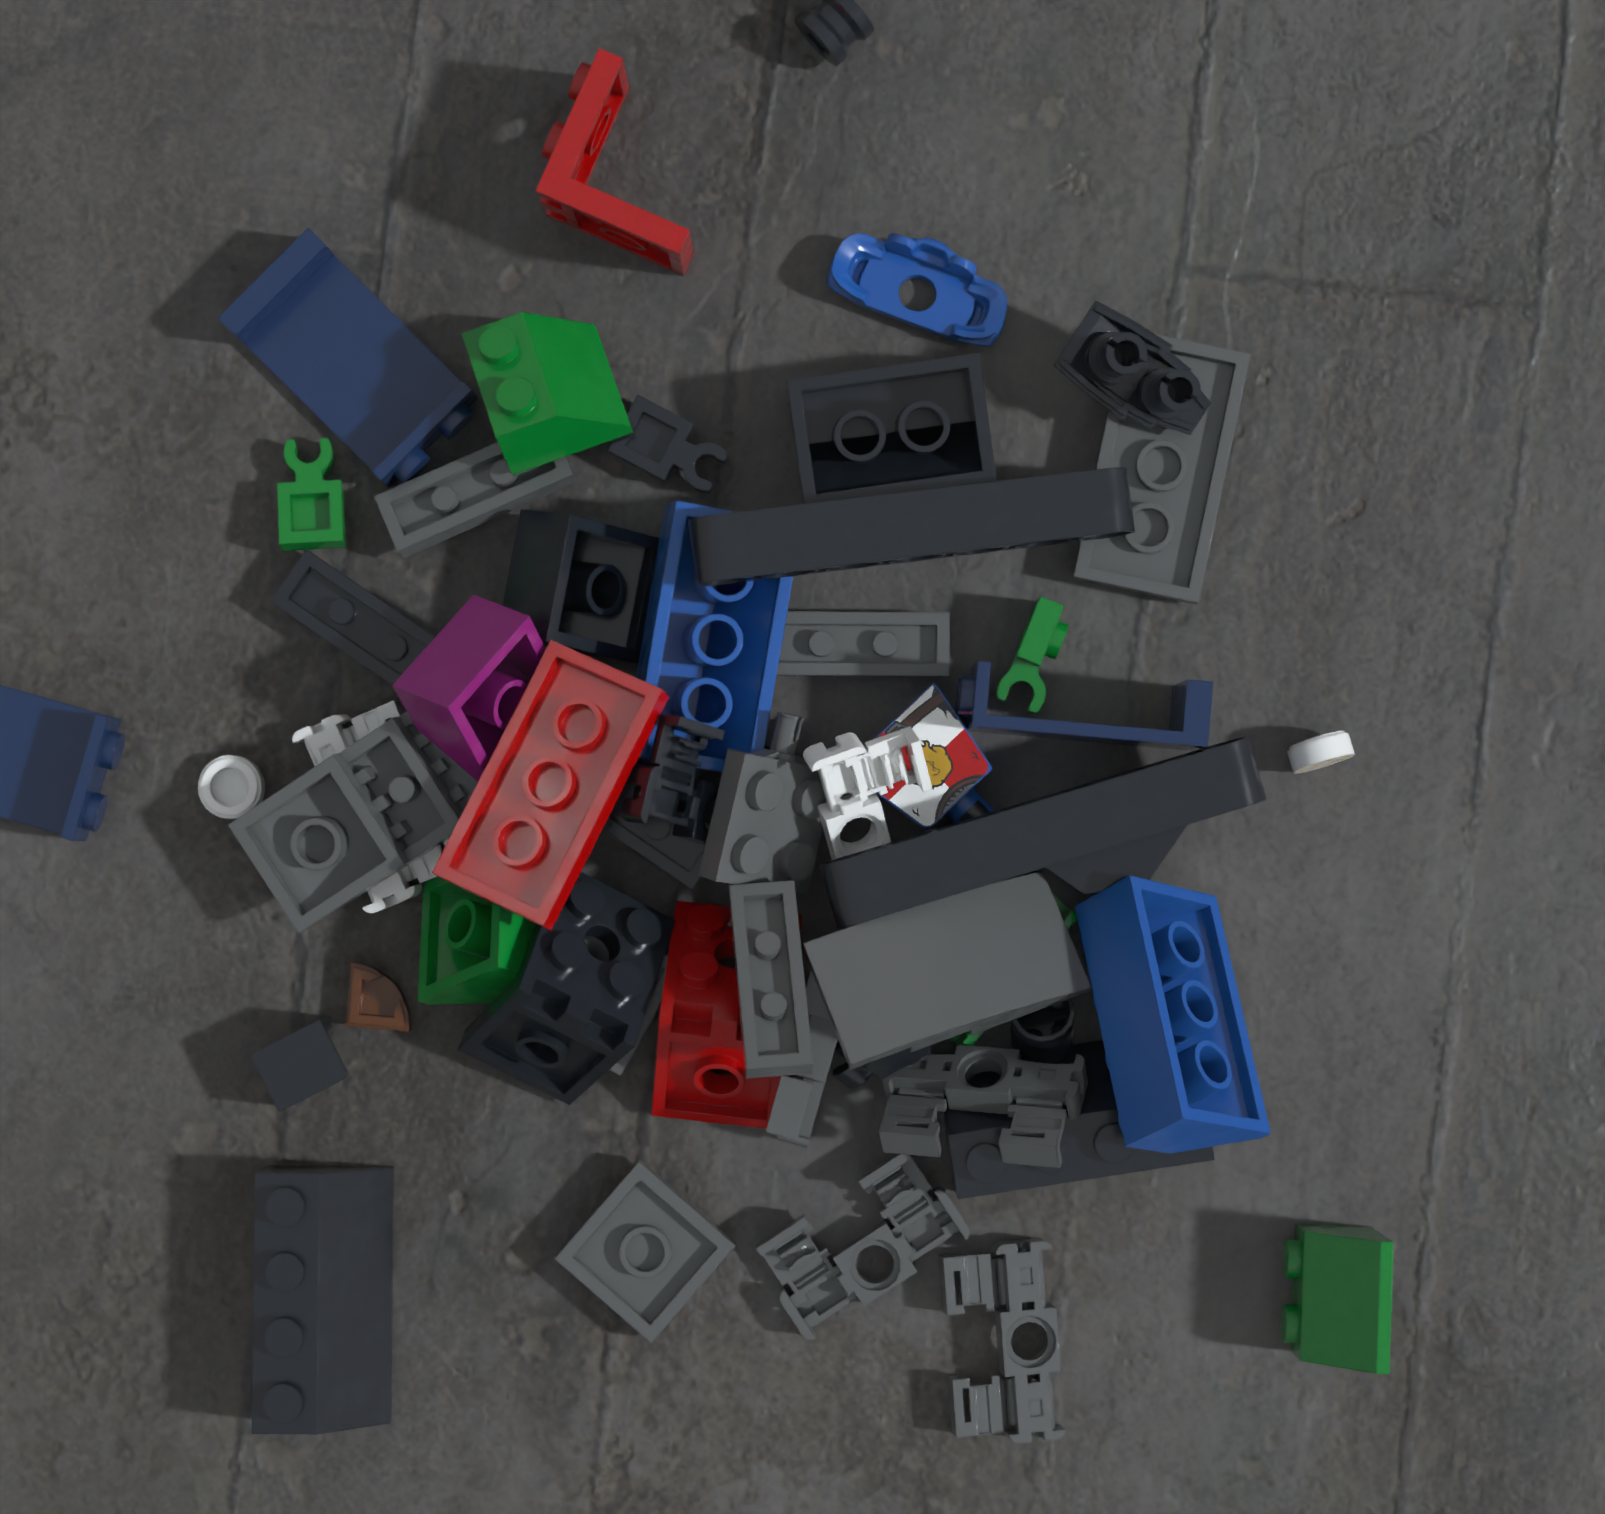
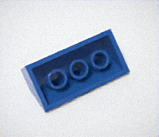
M676 500L665 505L636 678L663 689L669 695L661 715L682 716L725 731L723 740H708L706 749L700 750L697 761L702 762V765L700 767L696 766L702 770L722 773L728 748L751 753L764 749L793 576L716 586H697L688 520L736 511ZM659 718L638 759L650 760ZM678 730L674 731V735L692 741L695 739L693 735Z
M1129 875L1076 905L1081 945L1085 952L1093 990V1002L1098 1014L1106 1052L1105 1060L1110 1071L1118 1110V1122L1123 1133L1125 1147L1172 1154L1259 1139L1271 1134L1216 896Z

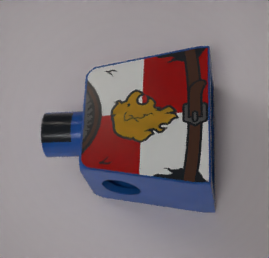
M933 683L876 737L878 738L911 726L920 739L932 790L923 792L917 782L909 785L901 780L893 783V789H889L886 786L888 793L880 795L879 792H876V795L925 831H928L945 814L956 823L995 811L973 788L993 768L941 690ZM905 746L901 749L907 771H910L912 769Z

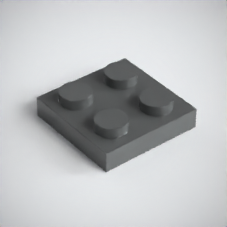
M640 1159L556 1255L555 1260L652 1343L735 1248L736 1242Z

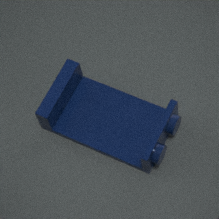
M309 228L218 317L388 487L397 479L402 483L413 479L430 460V456L425 451L442 434L448 439L454 437L469 423L475 414V411L470 407L478 399L473 390L430 351Z
M977 661L971 668V675H962L958 679L955 713L957 716L967 717L966 729L970 732L1187 751L1208 747L1213 681L1187 679L1173 685L1169 730L988 715L987 703L991 662Z
M0 685V817L61 834L60 838L67 840L87 841L89 830L97 832L105 815L107 795L100 794L107 769L114 771L122 756L125 734L118 732L122 719Z

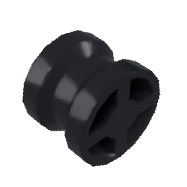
M822 0L814 10H804L794 20L796 26L812 47L834 66H839L847 58V48L855 40H866L875 30L867 15L854 0Z

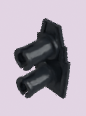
M1094 301L1053 364L1055 368L1083 392L1122 421L1128 416L1151 429L1158 424L1191 435L1211 404L1201 391L1198 378L1190 372L1191 369L1170 352L1172 344L1139 323L1098 301Z

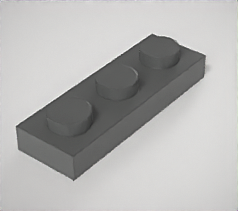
M496 442L374 496L396 551L404 559L574 484L577 481L566 457L512 476L500 446Z
M787 611L777 676L948 678L950 662V612Z
M794 880L729 885V906L746 1078L812 1074L813 1056Z

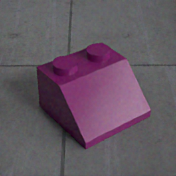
M473 595L392 686L415 727L478 782L546 647L529 615Z

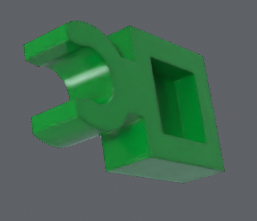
M320 438V456L311 463H304L298 459L299 454L295 439L287 440L285 443L284 458L296 482L277 483L279 545L282 551L346 548L343 484L341 479L325 480V477L332 471L335 461L334 452L328 438Z

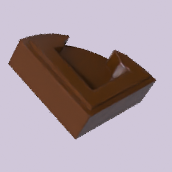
M351 962L345 1026L409 1032L412 1029V1021L406 997L395 981L383 971L368 964Z

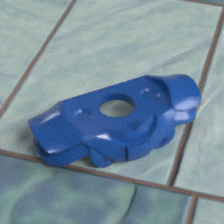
M862 233L850 235L841 242L827 273V286L857 304V306L954 342L983 347L993 346L1003 330L1007 313V296L1000 285L976 275L977 266L973 262L959 257L945 243L928 237H924V239L908 238L892 233L884 241ZM913 278L927 281L935 292L933 305L923 311H913L906 308L899 298V288L905 281Z

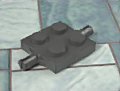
M778 711L770 749L764 748L752 753L729 748L727 750L698 876L729 885L794 880L795 892L808 895L823 832L817 806L826 803V798L818 770L812 772L806 761L802 757L795 755L805 718ZM731 917L730 921L728 922L729 927H731Z

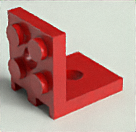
M599 48L592 64L582 62L575 73L568 93V98L575 102L566 123L556 121L547 136L542 157L549 161L536 188V193L542 196L540 203L541 206L547 208L545 211L546 216L684 276L694 254L689 229L587 185L630 88L623 58Z
M676 901L675 923L671 933L659 1013L652 1116L766 1129L781 1076L746 1078L736 970L735 968H728L718 963L723 958H734L732 927L728 926L731 917L730 907ZM798 915L800 935L803 915ZM724 1069L730 1071L732 1074L720 1075L712 1073L709 1070Z

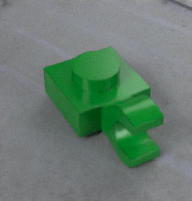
M1041 596L1036 600L1014 654L1010 669L997 685V700L1004 702L1012 684L1023 682L1032 690V699L1028 705L1027 712L1035 714L1042 707L1046 698V688L1039 676L1038 669L1044 656L1055 660L1069 627V624L1059 621L1064 605Z

